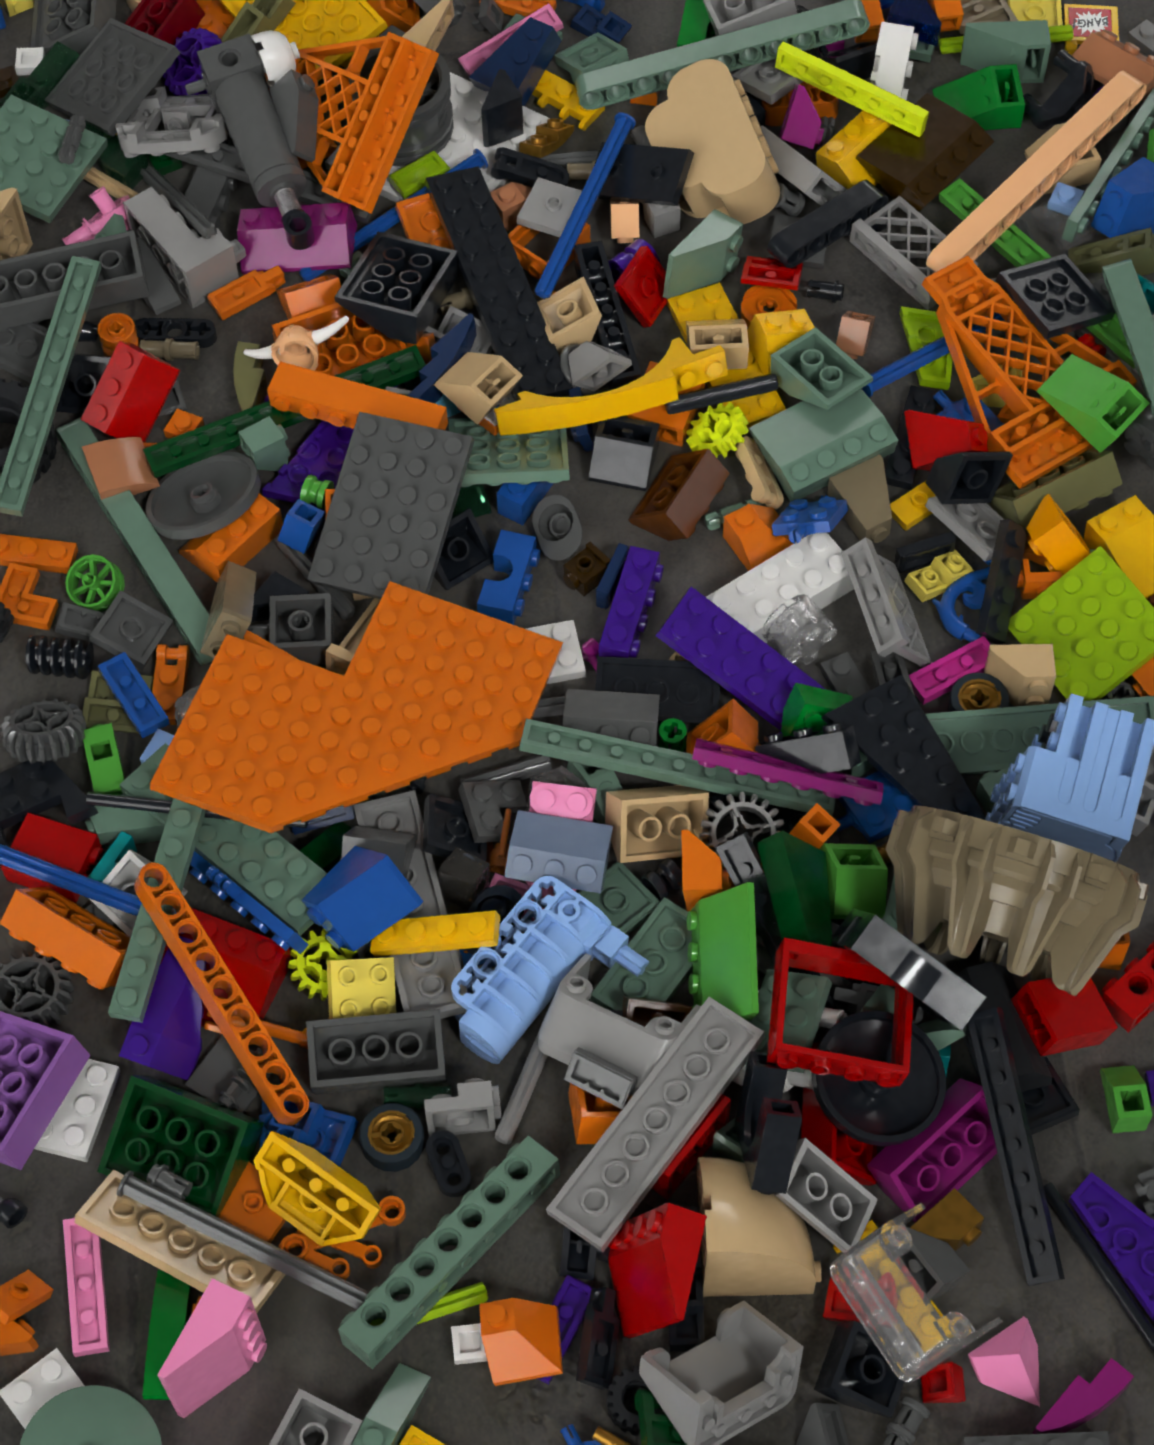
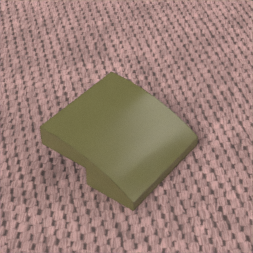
M92 670L88 697L84 699L83 716L85 717L87 729L96 724L105 725L112 723L114 732L139 734L99 671ZM141 675L152 692L154 677Z

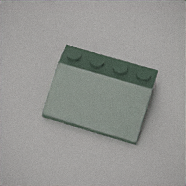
M862 389L828 410L802 401L749 427V432L789 502L802 499L828 486L829 478L877 455H881L884 458L894 453L898 443V439L885 416Z

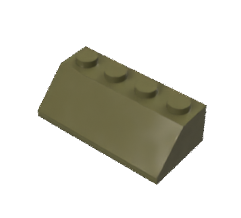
M1090 448L1021 489L1013 481L998 487L989 505L1004 520L1010 519L1026 529L1042 499L1047 494H1050L1062 511L1066 513L1070 510H1079L1088 506V501L1096 497L1102 498L1112 494L1113 489L1123 483L1113 452L1103 450L1099 453L1095 448Z

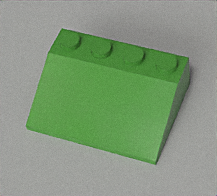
M747 882L701 899L694 905L691 911H688L687 929L692 930V942L688 945L687 956L688 961L693 964V974H690L688 982L689 993L693 994L694 1006H691L692 1009L696 1004L702 1006L707 998L711 997L750 1022L759 1013L754 883Z

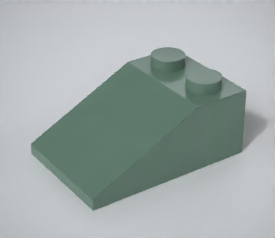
M714 209L669 254L662 297L669 299L722 281L729 272L733 273L740 261L738 251L743 243V236H741L743 223Z
M816 327L771 354V374H776L778 386L789 396L827 410L873 381V377Z

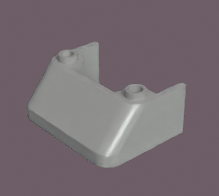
M585 953L561 980L540 1027L537 1046L542 1053L567 1065L570 1063L574 1050L580 1047L638 1077L631 1095L633 1096L701 1006L696 1004L681 1023L670 1017L661 1016L651 1019L645 1027L588 1001L592 996L593 987L590 981H588L591 955Z

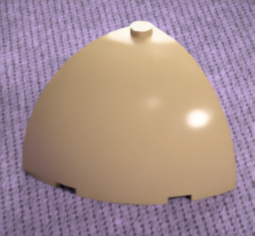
M698 1157L699 1213L707 1216L701 1241L703 1297L814 1294L816 1282H821V1262L814 1261L810 1236L804 1219L774 1194L767 1195L757 1190H751L745 1163L721 1157Z

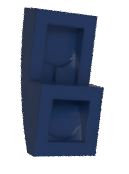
M585 4L573 18L570 27L588 37L599 32L619 44L630 31L632 25L611 11L605 16L590 5Z

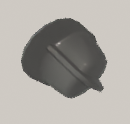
M554 494L543 498L533 511V527L545 556L553 561H563L575 554L581 545L583 531L580 517L568 498Z

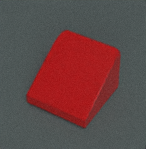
M951 1361L920 1367L923 1403H959L966 1400L963 1368Z

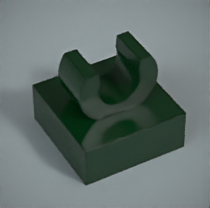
M146 154L149 164L161 175H166L183 168L181 160L164 154L161 156Z

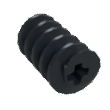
M30 635L26 644L25 661L31 674H38L41 671L43 675L53 673L55 677H61L64 674L67 678L77 676L83 680L91 672L94 661V648L92 642H90L87 649L84 650L82 640H78L75 648H72L70 639H65L63 647H60L58 638H53L51 646H49L46 636H42L39 644H36L35 635Z

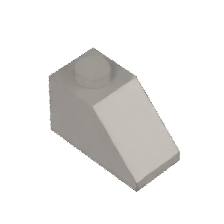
M586 341L568 354L572 385L594 392L632 365L631 359L594 342Z

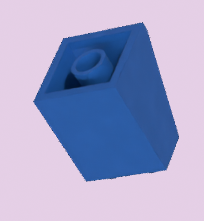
M1142 157L1109 180L1091 227L1109 238L1150 227L1154 234L1153 162Z
M354 846L301 900L309 909L306 912L308 917L318 926L322 925L326 930L327 934L325 937L329 943L337 949L342 947L353 952L424 902L387 854L359 846Z

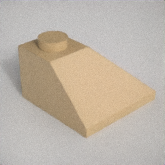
M584 277L555 292L550 298H545L537 303L546 323L545 332L551 344H555L559 356L562 350L570 344H582L586 341H592L602 314Z

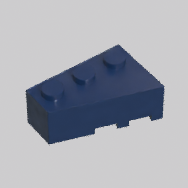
M530 17L468 78L475 87L489 92L499 69H503L522 95V106H525L559 47L561 39L552 26Z

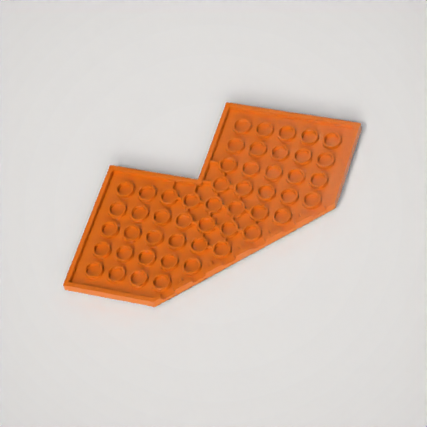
M391 581L387 585L344 676L227 634L150 782V790L265 832L274 833L283 830V826L300 820L303 823L325 815L326 811L342 805L345 808L368 800L370 795L382 791L388 793L408 786L410 781L424 776L428 779L451 770V767L467 762L470 764L492 756V753L504 748L510 750L519 747L526 718L532 720L562 650L563 642Z

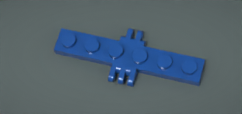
M194 851L190 866L193 868L190 873L203 884L209 880L213 884L209 889L223 901L227 897L231 898L233 901L230 906L244 918L248 913L254 918L250 922L261 932L266 934L268 930L272 931L274 936L271 939L285 951L291 947L301 955L309 945L242 890L234 881Z

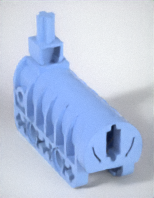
M540 877L500 923L498 946H493L494 950L490 949L491 947H480L452 982L451 992L453 999L467 1011L464 1015H455V1019L459 1022L460 1041L482 1059L493 1064H499L552 1000L561 980L585 953L591 955V961L593 958H596L610 969L617 962L637 977L643 974L649 961L628 947L629 936L611 925L612 922L593 903L555 877ZM550 886L554 887V896L548 894L541 898L542 887L548 889ZM527 909L526 914L519 920L518 915L520 912ZM502 935L506 937L503 941H501L500 937ZM484 958H488L487 961L479 969L477 966L479 961H481ZM461 984L466 986L468 992L463 996L460 995L461 990L459 986Z

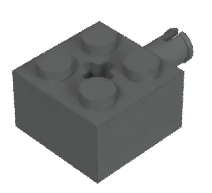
M331 593L270 596V618L268 624L250 625L247 630L301 661L313 665H326V650L331 643L334 644V608Z

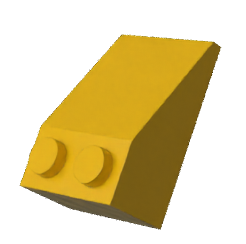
M1134 495L1086 521L1084 541L1089 550L1102 546L1144 597L1148 599L1154 595V515Z

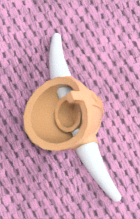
M344 316L324 328L311 331L299 325H289L283 329L272 345L260 349H245L243 353L252 358L273 359L277 366L281 361L315 371L318 366L319 356L317 346L337 333L349 321V317Z

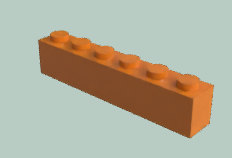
M281 361L267 388L270 405L277 410L298 413L308 419H320L337 427L345 426L354 429L359 412L440 430H446L448 425L447 407Z

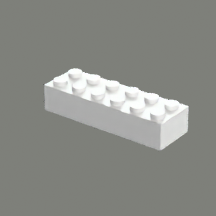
M815 533L804 537L799 543L796 542L706 596V598L767 643L854 590L841 554L843 550L828 533Z

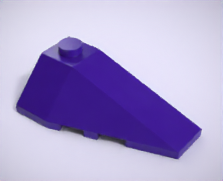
M179 936L185 943L194 942V940ZM168 948L159 966L143 1023L131 1022L119 1056L189 1080L202 1050L201 1020L204 1015V1007H202L201 998L170 948ZM196 961L197 967L202 971H206V961Z

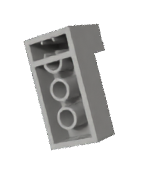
M152 186L123 202L129 230L135 231L137 239L140 237L143 239L173 287L192 309L207 301L208 294L239 278L237 263L246 257V251L237 239L232 241L225 239L218 228H216L217 234L211 235L210 239H206L203 236L200 237L196 230H190L186 226L183 216L178 211L174 212L171 209L167 198L163 194L159 195Z

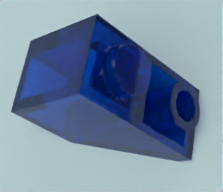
M894 0L888 14V23L915 27L914 33L919 34L918 41L938 46L942 23L928 1Z

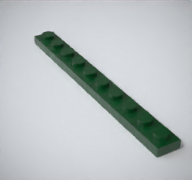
M414 345L335 376L385 390L386 386L394 387L420 377L419 371L426 366V363L417 346ZM270 401L144 448L143 451L154 477L157 478L240 446L239 431L268 416L271 417L276 425L281 424L283 428L308 420V418L291 411H279L270 405Z

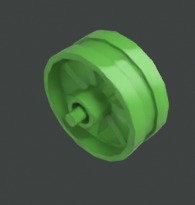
M94 554L83 556L75 561L68 570L65 580L66 592L73 602L81 607L100 612L107 611L119 591H124L125 587L124 575L120 568L103 556ZM96 564H106L104 568L99 572V574H97ZM90 567V573L83 575L85 570ZM112 571L113 580H104L109 572ZM82 579L83 586L78 588L79 580ZM89 591L86 601L83 603L79 595ZM96 593L99 594L101 600L93 603Z

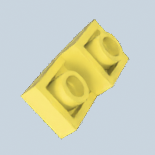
M954 550L953 552L934 557L930 566L908 573L904 582L921 602H925L944 593L947 587L954 581L968 573L974 572V570L958 551Z

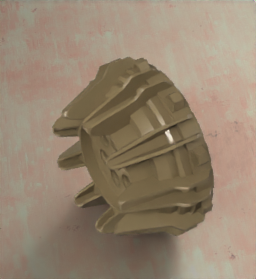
M914 805L909 812L898 810L885 849L894 865L897 931L914 944L924 942L928 952L942 955L949 950L951 955L961 958H967L971 954L982 935L984 937L979 964L987 962L999 964L1008 945L1007 970L1010 973L1024 977L1030 972L1031 981L1052 978L1058 989L1074 996L1083 989L1121 936L1139 927L1148 897L1149 885L1140 882V874L1122 864L1039 835L933 807Z

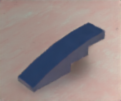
M469 313L430 348L432 360L419 371L421 383L408 394L409 397L434 404L442 397L443 393L434 384L467 352H470L477 336L474 315Z

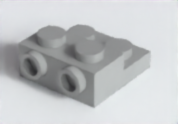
M481 1078L468 1079L464 1083L457 1084V1097L439 1094L431 1099L424 1100L429 1137L441 1130L452 1132L454 1135L496 1131L495 1119L502 1118L499 1086H492L491 1080L484 1081Z

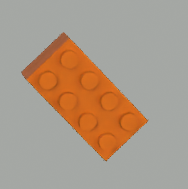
M51 888L16 889L0 921V925L9 930L10 936L20 941L30 942L35 946L34 950L43 956L56 958L61 962L60 966L65 970L82 974L87 978V983L102 990L108 987H116L131 937Z

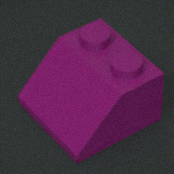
M795 84L778 137L813 149L815 144H820L824 128L820 127L822 121L805 87Z

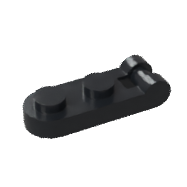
M504 147L497 148L494 158L496 163L491 168V175L496 179L507 178L532 187L538 177L565 186L568 184L569 173L559 164Z

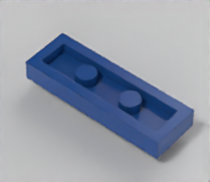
M126 652L98 665L99 673L142 739L156 732L157 729L170 725L168 716Z

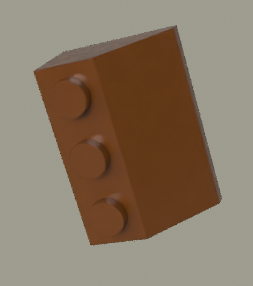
M709 449L670 456L628 520L631 524L667 541L687 539L695 532L696 524L708 512L709 504L715 495L723 489V483L730 473Z

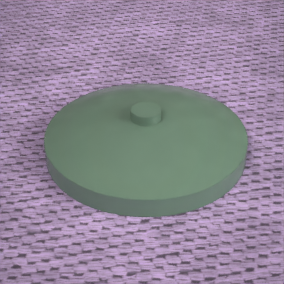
M89 1385L67 1390L46 1402L28 1423L22 1435L20 1445H162V1441L153 1418L135 1398L111 1387Z

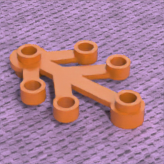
M397 1196L383 1198L379 1203L381 1210L369 1229L382 1224L387 1226L401 1224L406 1216L404 1202ZM395 1209L399 1213L395 1218H389L386 1216L387 1212ZM299 1230L296 1233L285 1236L278 1246L289 1253L292 1248L300 1247L302 1252L297 1257L344 1280L350 1276L351 1270L346 1259H332L315 1251L323 1247ZM354 1240L328 1245L362 1259L363 1264L370 1269L379 1267L383 1261L382 1251L376 1245L367 1246ZM375 1252L378 1254V1258L375 1261H368L366 1259L367 1254ZM337 1265H344L346 1270L342 1274L334 1273V1268Z

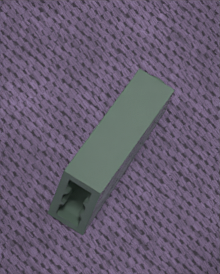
M95 806L98 814L91 816L90 820L85 821L88 832L98 835L102 848L110 847L121 831L131 835L135 844L160 841L165 827L147 811Z

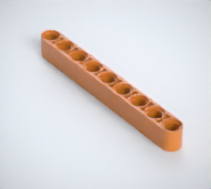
M159 863L146 864L142 867L135 882L134 889L136 895L275 1120L280 1124L288 1126L296 1125L309 1108L308 1096L168 870ZM152 877L158 881L160 886L151 887L145 883L144 878ZM170 905L176 910L177 914L168 915L162 910L161 906ZM182 932L188 933L193 937L194 942L185 943L179 938L178 934ZM196 961H206L210 965L211 970H200L196 965ZM221 988L225 990L228 994V999L217 998L214 995L213 989ZM238 1016L242 1018L246 1027L238 1028L234 1026L231 1017ZM254 1044L259 1046L263 1051V1056L253 1055L249 1051L248 1045ZM266 1074H276L280 1078L281 1084H271L267 1080ZM291 1101L295 1103L298 1113H289L284 1107V1102Z

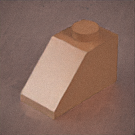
M510 182L490 192L507 232L519 225L517 224V216L533 187Z
M847 311L841 318L836 345L852 359H858V355L864 356L876 316Z

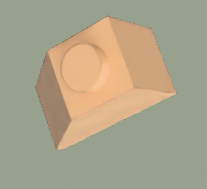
M610 200L611 239L617 238V243H632L634 238H640L639 202Z

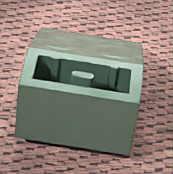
M1047 20L966 23L960 64L976 70L994 65L1017 64L1021 83H1044L1051 48Z

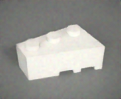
M881 22L870 83L907 101L909 89H904L906 77L911 78L914 62L909 61L911 50H916L919 34L914 33L915 27Z

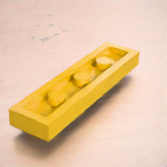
M494 910L400 919L371 940L370 952L374 957L498 946L500 915Z

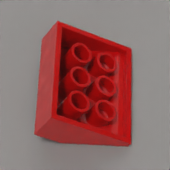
M191 908L260 1020H263L289 970L288 963L292 960L290 948L285 951L271 938ZM188 933L178 934L179 936L193 940V937ZM166 943L165 950H164V953H163V956H162V960H163V958H164V956H165V954H166V952H167V950H168V948H169V946L167 945V943ZM206 962V971H209L211 967ZM221 988L213 989L215 996L228 999V994L225 990ZM202 1002V1007H204V1015L201 1020V1026L204 1027L205 1021H215L213 1018L207 1016L208 1010Z
M668 1202L626 1221L610 1242L608 1247L611 1249L608 1261L614 1290L616 1291V1301L624 1337L631 1339L684 1320L705 1220L707 1218L706 1215Z

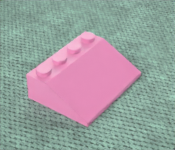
M213 1278L157 1375L177 1415L182 1418L187 1417L246 1374L254 1362H260L267 1349L266 1338L251 1297Z

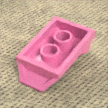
M533 781L529 812L593 822L597 789ZM526 881L529 888L534 884V882ZM550 886L548 889L542 887V896H547L548 894L554 896V887Z

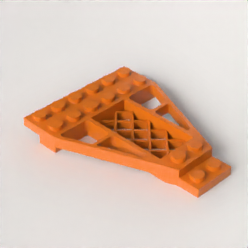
M391 32L381 37L298 50L300 58L295 59L296 72L302 75L306 74L314 81V88L319 99L317 118L318 140L316 142L315 160L312 163L304 161L322 185V192L372 214L381 190L439 56V53ZM381 48L369 78L361 77L360 72L370 49ZM354 52L349 66L345 70L324 61L327 56ZM323 77L324 83L319 86L318 80ZM340 84L341 91L336 93L335 87ZM358 91L359 98L353 101L352 95ZM326 94L327 100L322 103L321 96ZM343 101L344 108L339 110L338 104ZM329 111L330 117L325 120L324 113ZM347 118V125L342 128L341 121ZM332 127L333 133H331V132H329V131H327V130ZM337 141L341 145L327 176L321 165L331 142Z
M968 255L929 275L922 283L925 290L939 305L936 315L974 422L984 424L988 435V452L1012 453L1013 457L1007 467L1006 474L1019 489L1093 447L1041 395L1040 399L1026 396L1027 389L1037 391L1048 377L1063 364L1064 360L1060 357L1061 355L1069 351L1077 357L1129 382L1133 387L1137 383L1135 377L1120 360L1114 363L1067 333L1049 338L1060 345L1054 349L1003 288L986 277ZM994 312L999 313L1006 322L993 319ZM972 324L986 327V333L972 331ZM992 329L1006 332L1005 339L992 336ZM1012 334H1016L1023 343L1012 341ZM990 345L1004 348V355L991 353ZM1010 350L1024 353V359L1020 360L1010 357ZM963 353L990 384L989 386L976 391ZM1030 355L1035 356L1042 365L1030 362ZM1008 368L1022 370V377L1008 374ZM1028 372L1042 375V382L1028 379ZM991 394H997L1017 417L991 431L980 400Z

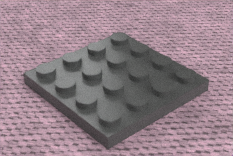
M110 18L46 97L45 102L50 107L70 117L74 114L83 116L87 125L114 137L117 133L116 124L127 121L131 114L140 106V103L150 90L156 86L166 70L172 66L180 52L172 44Z

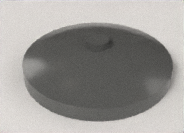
M230 451L219 453L180 468L164 476L159 481L160 487L154 488L151 491L146 502L147 518L155 531L166 538L184 540L211 534L231 524L250 508L261 488L260 474L249 457Z

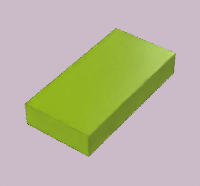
M432 151L390 174L389 182L406 199L425 187L427 177L445 174L450 170V167L435 151Z

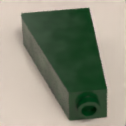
M783 830L759 841L758 850L782 941L785 937L833 947L826 852Z

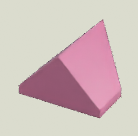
M1023 1316L971 1351L968 1357L980 1383L1040 1407L1038 1344L1028 1319Z

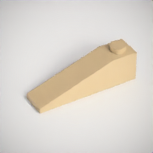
M441 0L402 37L436 51L454 17L453 0Z

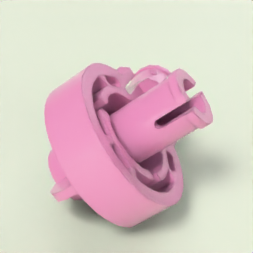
M104 186L95 190L89 197L100 211L88 221L83 218L81 223L83 226L63 238L64 244L70 245L93 240L114 213L123 216L126 230L128 231L129 225L123 202L130 199V197L126 195L113 201Z

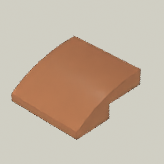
M141 437L116 438L82 446L101 500L128 490L134 496L160 487L143 451L145 447Z

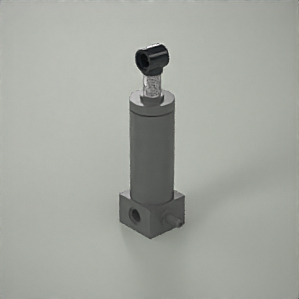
M250 33L197 51L202 70V79L186 84L187 94L192 95L206 90L208 95L210 94L217 114L221 113L258 202L266 207L279 208L287 243L290 247L296 250L309 248L315 239L310 216L301 209L297 199L306 190L308 181L297 156L291 154L267 86L263 64Z

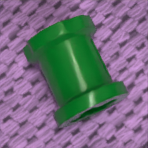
M675 718L663 721L659 726L660 739L658 747L668 749L669 744L671 745V750L684 752L686 750V725L681 720Z

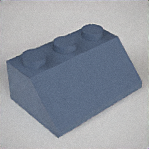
M518 810L509 844L504 877L535 882L540 877L552 876L571 889L601 893L604 889L614 825Z

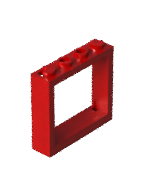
M784 937L776 951L767 1062L775 1063L784 1069L797 1067L811 1070L812 1073L817 1075L834 1074L844 1076L845 1079L850 1081L867 1080L877 1082L882 1087H900L910 1073L914 995L854 951ZM789 967L895 987L891 1063L783 1043Z

